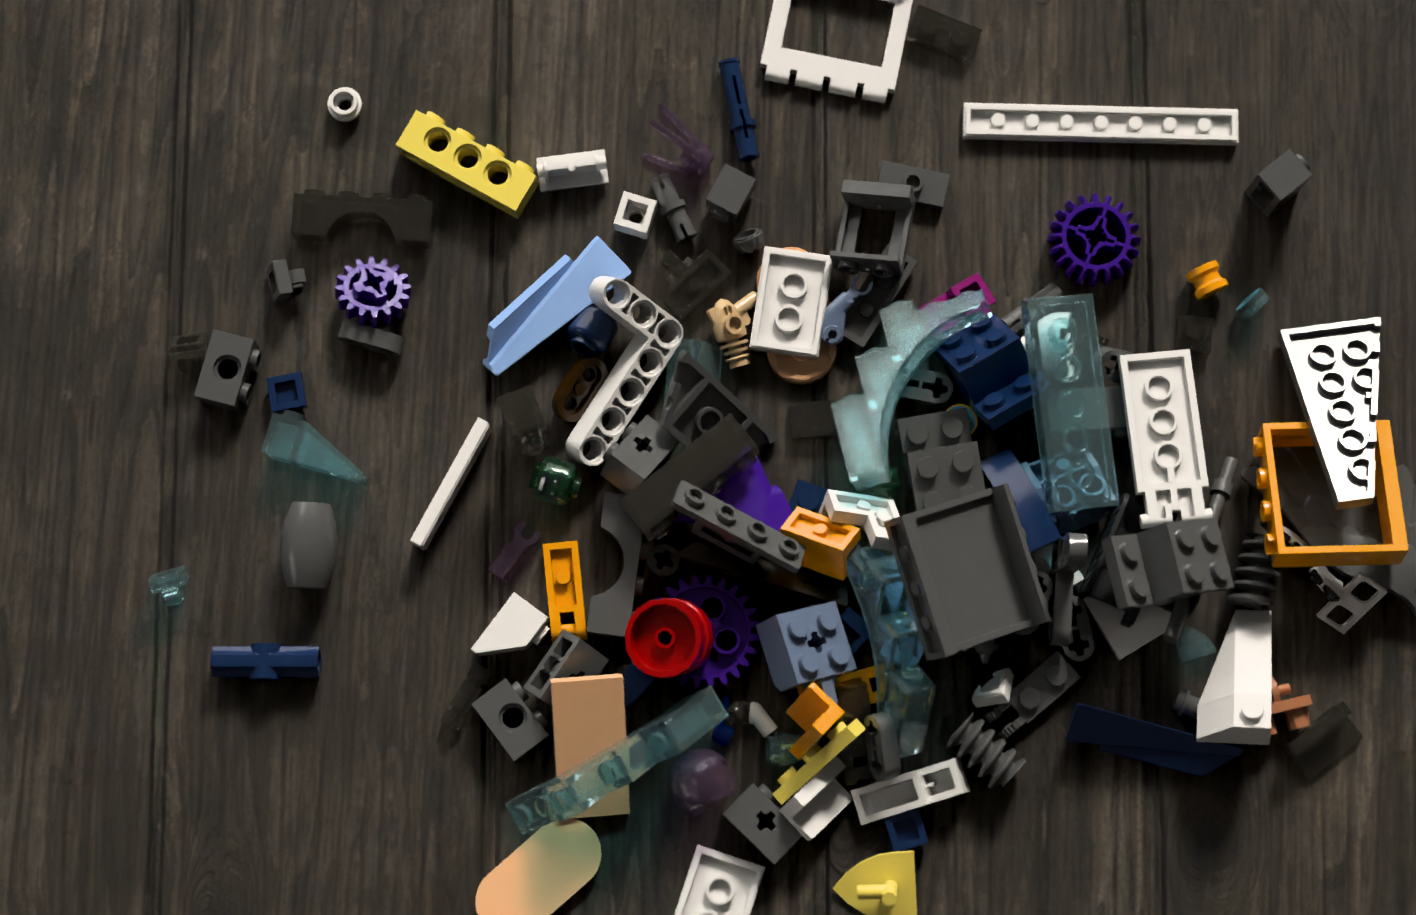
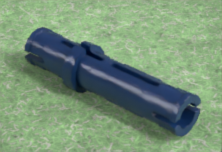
M728 58L720 61L718 67L720 68L731 119L729 130L735 137L739 162H750L758 159L760 156L754 134L756 123L755 119L751 118L739 64L740 60L738 58Z

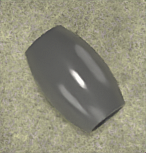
M318 502L291 503L284 519L280 539V562L286 587L300 589L327 588L334 571L338 543L337 525L331 504Z

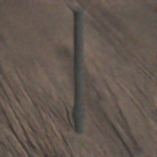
M1230 456L1225 458L1220 475L1214 479L1210 490L1212 498L1208 508L1212 509L1213 518H1217V521L1220 519L1225 501L1230 500L1234 489L1232 481L1239 461ZM1193 596L1175 602L1163 637L1166 642L1177 643Z

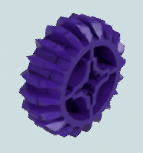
M1097 193L1091 195L1090 203L1087 202L1084 195H1079L1077 205L1070 200L1067 201L1064 205L1066 211L1057 210L1055 217L1058 221H1051L1049 229L1054 233L1048 235L1047 243L1056 245L1049 250V256H1060L1054 264L1055 268L1058 269L1066 265L1068 268L1064 277H1071L1073 272L1078 274L1076 283L1079 285L1083 283L1085 277H1089L1091 287L1097 285L1098 277L1101 278L1104 285L1110 284L1111 275L1120 280L1124 275L1122 269L1131 270L1133 263L1130 259H1136L1139 256L1140 252L1134 247L1140 245L1141 237L1131 235L1139 230V224H1128L1134 216L1133 212L1130 211L1123 215L1121 213L1124 206L1123 202L1117 203L1115 208L1110 205L1112 201L1110 195L1105 197L1103 203L1099 202ZM1096 216L1094 223L1090 226L1078 225V227L1070 225L1078 218ZM1107 221L1116 228L1121 242L1117 241V237L1108 233L1106 229ZM1098 227L1099 229L1096 236L1099 237V242L1096 246H1094L1091 253H1089V250L1091 248L1089 238L1092 234H1094L1096 228ZM1067 238L1071 239V243L1080 247L1082 251L1081 260L1071 251ZM1110 253L1119 255L1106 264H1092L1094 257L1098 254L1110 255Z

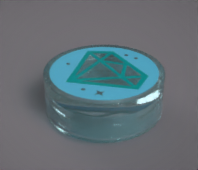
M1260 287L1249 295L1236 308L1235 312L1243 320H1247L1269 300V295Z

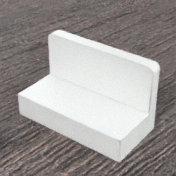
M837 756L779 810L807 841H811L853 800L852 796L835 779L846 767Z

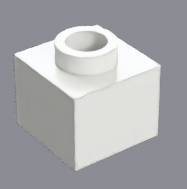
M624 191L613 223L614 230L647 240L657 211V201ZM633 214L642 216L640 223L631 222L629 219Z

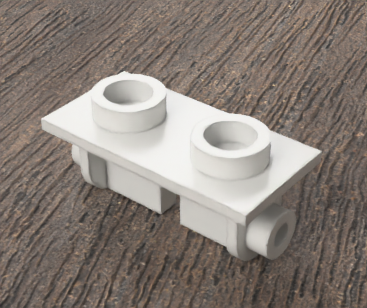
M605 149L536 158L541 192L609 183Z

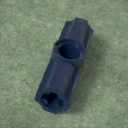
M252 643L251 646H213L210 657L212 677H250V680L279 681L282 678H320L322 670L321 647L283 646V644Z

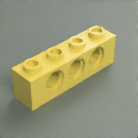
M416 110L396 143L399 154L518 219L538 186L537 176L534 174L535 170L522 161L517 160L514 164L505 159V154L493 145L487 144L486 147H483L474 142L475 137L464 129L457 128L454 131L445 126V120L435 113L428 111L425 115ZM438 139L446 140L448 145L443 151L436 152L430 149L434 141ZM471 155L478 158L477 164L472 168H464L460 165L461 160L466 156ZM496 172H504L508 175V178L503 184L496 185L490 182L491 176Z

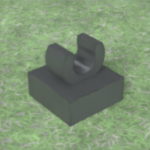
M286 259L272 261L266 270L273 304L287 302L293 290L303 288L302 283L307 282L304 268L289 271Z

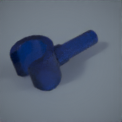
M723 694L720 714L712 732V739L723 746H728L735 731V728L725 724L728 719L732 697L730 694Z

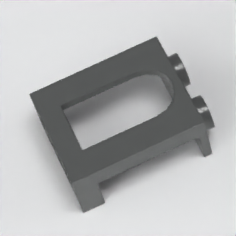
M843 180L841 193L845 203L836 250H830L829 254L834 269L849 275L867 272L881 278H889L892 275L903 276L916 204L912 185ZM863 208L896 211L887 256L855 253Z

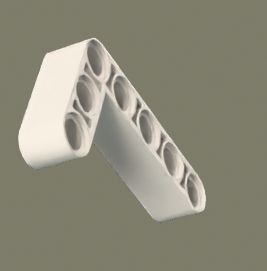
M600 276L593 280L589 287L590 299L597 307L635 335L566 441L565 450L567 455L572 460L588 466H597L604 461L602 459L603 455L613 442H617L683 338V328L678 320L627 281L609 276ZM612 285L614 288V295L612 299L608 301L606 297V292L608 287ZM636 305H639L640 314L634 320L632 316L633 310ZM664 324L666 331L664 337L660 340L658 333L660 327ZM645 353L647 362L641 369L640 358ZM627 382L628 392L622 398L621 388ZM606 412H609V421L603 427L602 417ZM587 441H590L591 449L584 456L583 446Z

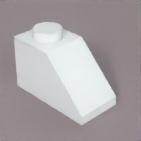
M513 592L471 650L478 656L529 649L533 643L538 646L550 631V628L546 626L550 620L546 615Z

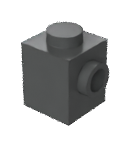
M725 163L706 198V208L710 210L709 214L724 223H727L728 220L737 223L756 188V179Z

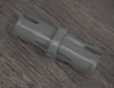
M669 173L660 174L659 176L665 188H661L657 177L651 179L649 185L652 187L662 207L660 213L663 218H667L677 239V244L686 243L687 240L681 230L682 228L686 230L690 240L695 238L698 233L695 231L685 211L687 205L684 199L679 198Z

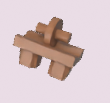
M1272 677L1271 735L1278 734L1273 715L1284 712L1289 731L1310 726L1307 706L1313 705L1310 694L1281 701L1280 696L1290 694L1291 688L1289 683L1277 685L1274 677Z

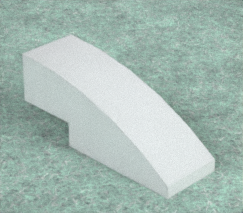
M958 758L901 774L897 778L851 790L861 825L970 792L961 760Z

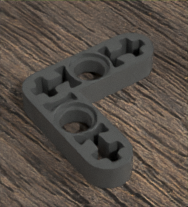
M1066 533L1054 543L1051 559L1053 590L1049 600V615L1051 621L1048 622L1049 645L1067 647L1069 645L1072 625L1074 573L1086 564L1088 553L1087 534Z

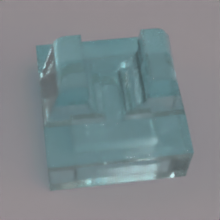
M186 565L152 574L147 582L151 594L162 592L167 606L170 607L180 604L184 600L181 586L187 584L189 575Z

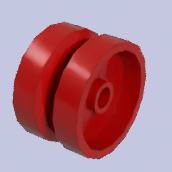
M680 598L650 600L638 607L628 620L625 632L626 651L633 664L645 674L658 678L688 675L700 668L709 657L714 641L712 624L706 613L693 602ZM671 635L672 640L668 643L667 637Z

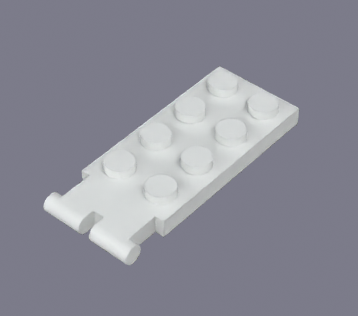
M1190 349L1120 355L1118 365L1136 496L1143 495L1145 514L1139 515L1140 528H1153L1166 522H1173L1172 513H1179V521L1213 518L1212 509H1205L1202 490L1207 489L1209 483Z

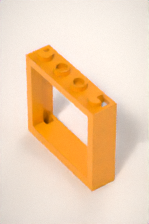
M1376 420L1377 435L1374 455L1375 490L1383 544L1285 547L1273 447L1314 446L1307 422L1262 423L1257 437H1253L1252 452L1254 457H1259L1260 468L1256 471V484L1258 490H1263L1264 501H1261L1260 517L1262 522H1267L1268 534H1265L1264 550L1266 555H1271L1272 568L1401 564L1409 550L1390 420Z

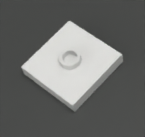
M1090 596L1082 599L1089 614L1118 660L1165 633L1172 612L1158 606L1141 607L1134 624L1128 628L1121 625L1125 611L1118 610V608Z

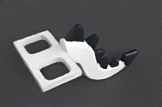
M1260 521V526L1267 530V522ZM1283 526L1285 542H1289L1292 547L1309 546L1300 536ZM1326 566L1306 567L1310 572V580L1319 586L1324 592L1326 599L1329 600L1317 613V617L1342 634H1345L1388 593L1387 589L1361 572L1343 587V582L1335 578ZM1361 582H1367L1377 589V592L1367 601H1362L1351 594V591ZM1338 605L1345 607L1353 613L1343 624H1337L1327 617V614Z

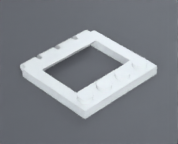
M792 0L773 1L760 63L761 68H766L764 80L788 84L790 73L796 74L794 86L818 91L822 90L823 81L826 80L830 81L828 93L855 98L857 87L864 88L863 100L885 104L887 93L894 94L913 0H884L895 5L893 7L882 67L783 48V39Z

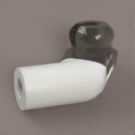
M736 701L729 705L725 713L727 721L733 725L754 724L764 738L778 728L758 702Z

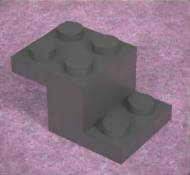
M966 408L896 419L907 488H912L916 511L985 490L977 441L972 442Z
M1217 518L1166 522L1137 534L1110 536L1101 540L1118 610L1167 605L1197 594L1225 591L1234 588Z

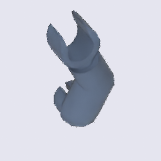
M861 274L854 277L851 282V288L846 293L843 291L826 307L821 330V338L826 344L836 345L842 341L846 313L856 304L854 301L859 296H864L871 291L872 281L869 283L866 291L860 292L856 289L855 282Z

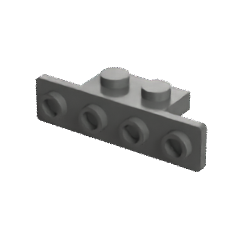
M684 480L679 483L671 507L696 520L691 532L752 565L755 564L761 555L793 573H797L800 569L806 547L803 544Z

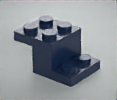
M992 311L975 317L971 323L957 331L944 335L940 341L932 345L936 356L950 369L964 402L992 430L999 428L1053 396L1049 384L1033 370L1020 337Z

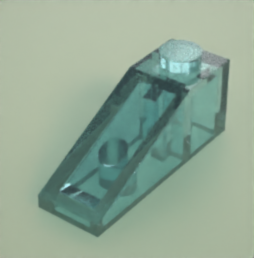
M284 410L283 415L273 412L261 449V453L266 458L367 485L368 478L307 421H303L304 415L289 410Z

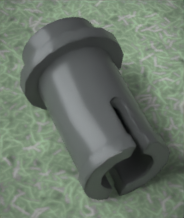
M1178 689L1170 709L1176 711L1175 714L1177 716L1184 714L1197 720V705L1200 698L1191 695V691L1188 689L1185 691Z

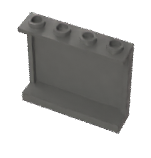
M1008 483L884 521L927 661L947 657L958 653L957 651L1036 624L1051 621L1048 601L1043 595L1037 577L1038 570L1032 561L1027 545L1026 532L1021 526L1016 511V501L1010 492Z

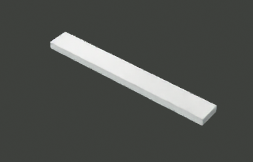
M964 103L963 139L1236 146L1239 142L1238 109Z

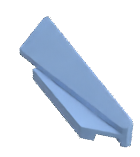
M598 236L588 244L574 262L567 255H564L488 324L486 336L490 342L488 356L483 358V365L495 376L500 375L593 304L589 296V287L595 278L609 276L624 280L631 274V270ZM612 285L608 287L607 292L613 288Z

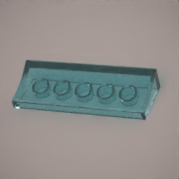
M1093 293L1027 298L1020 302L1046 508L1050 514L1120 505Z

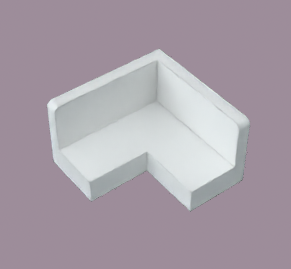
M827 489L818 514L829 517L830 522L844 523L860 528V534H867L871 548L880 549L888 573L896 574L898 566L884 525V521L900 517L894 500Z

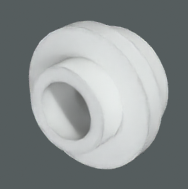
M338 88L328 98V110L338 121L348 122L354 120L362 110L361 97L352 88ZM350 101L351 107L348 110H341L339 108L341 102Z

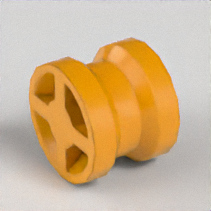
M1217 260L1205 263L1185 275L1187 281L1193 283L1196 289L1194 295L1198 301L1208 298L1229 286L1227 280L1222 278L1218 272L1220 266Z

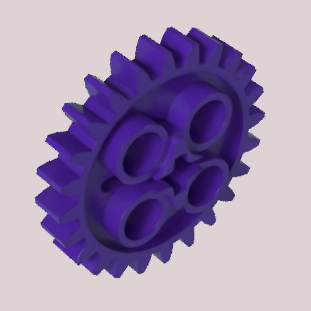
M693 575L692 585L687 586L682 579H679L680 590L677 592L669 586L666 587L669 598L691 601L701 609L704 603L710 600L717 601L722 606V613L718 617L708 618L712 624L714 637L712 647L718 660L714 662L709 656L700 668L688 675H681L680 685L684 687L688 680L691 679L694 680L695 690H698L701 681H706L709 689L713 690L714 679H719L726 686L727 674L730 673L737 679L740 677L739 671L736 668L738 665L745 668L750 667L749 662L745 659V655L757 654V651L749 646L750 642L760 641L758 635L751 633V630L756 629V625L760 622L749 620V617L756 612V608L745 609L744 605L749 599L748 595L737 598L735 596L738 591L737 585L727 591L724 578L719 581L717 586L712 585L711 575L707 576L705 584H700L697 576ZM725 632L734 635L737 641L735 647L728 651L721 650L716 644L717 637ZM671 635L667 637L668 643L672 640Z

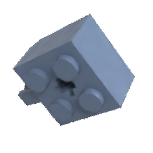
M835 601L778 614L756 625L774 686L783 692L802 686L806 690L811 683H815L836 704L838 703L834 686L836 685L835 678L856 670L857 667Z

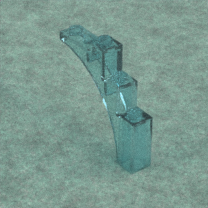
M982 289L965 291L959 294L958 297L944 302L929 303L920 310H917L912 299L896 301L888 307L879 310L888 346L871 348L864 354L855 357L864 393L860 395H847L839 402L831 404L848 476L858 492L891 481L888 460L891 423L896 405L908 381L923 361L952 336L968 326L993 316L989 302Z
M853 525L860 528V540L847 556V577L860 604L869 634L876 675L877 713L886 711L892 717L896 728L899 757L902 758L923 751L936 686L918 665L922 643L914 617L907 610L908 598L894 555L885 556L880 549L871 548L865 531L860 526Z
M710 685L686 696L649 723L579 765L512 798L505 803V806L522 835L556 820L560 822L584 812L607 793L634 782L657 763L682 753L729 715Z

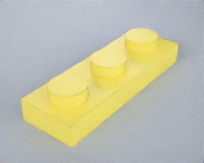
M857 718L848 726L843 721L840 722L826 735L831 741L825 747L821 748L816 744L802 757L806 763L798 771L792 766L777 780L781 786L772 795L782 805L866 728Z

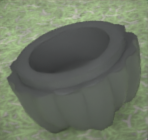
M759 228L747 229L736 234L731 242L740 254H752L755 249L763 248L764 233Z

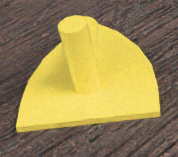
M914 851L881 853L862 860L841 877L833 887V890L847 904L866 915H917Z

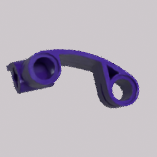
M755 451L741 453L705 467L664 488L655 496L669 526L680 523H694L696 521L671 507L676 489L682 480L732 505L734 508L779 532L781 526L792 514V510L782 490L777 485L770 484Z

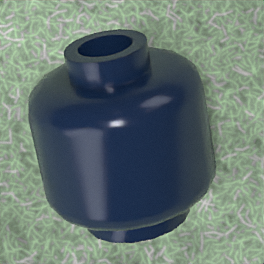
M590 305L574 317L567 328L569 344L575 352L585 357L604 354L618 331V325L615 319L599 307Z

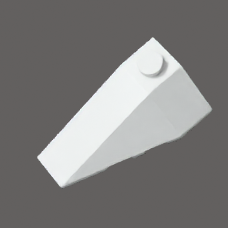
M1235 610L1197 705L1196 742L1270 745L1272 611Z

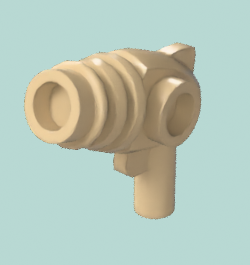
M754 291L747 294L734 305L729 300L719 299L714 307L707 311V315L713 324L712 329L717 343L726 342L727 344L719 348L720 350L728 348V352L722 354L724 356L730 355L731 358L726 359L730 369L750 364V353L744 354L743 352L748 350L749 346H741V344L747 343L748 339L740 341V338L747 334L745 326L751 323L747 311L756 306L757 293Z

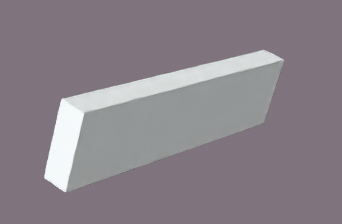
M479 417L477 418L410 539L414 546L427 550L492 432L489 422Z

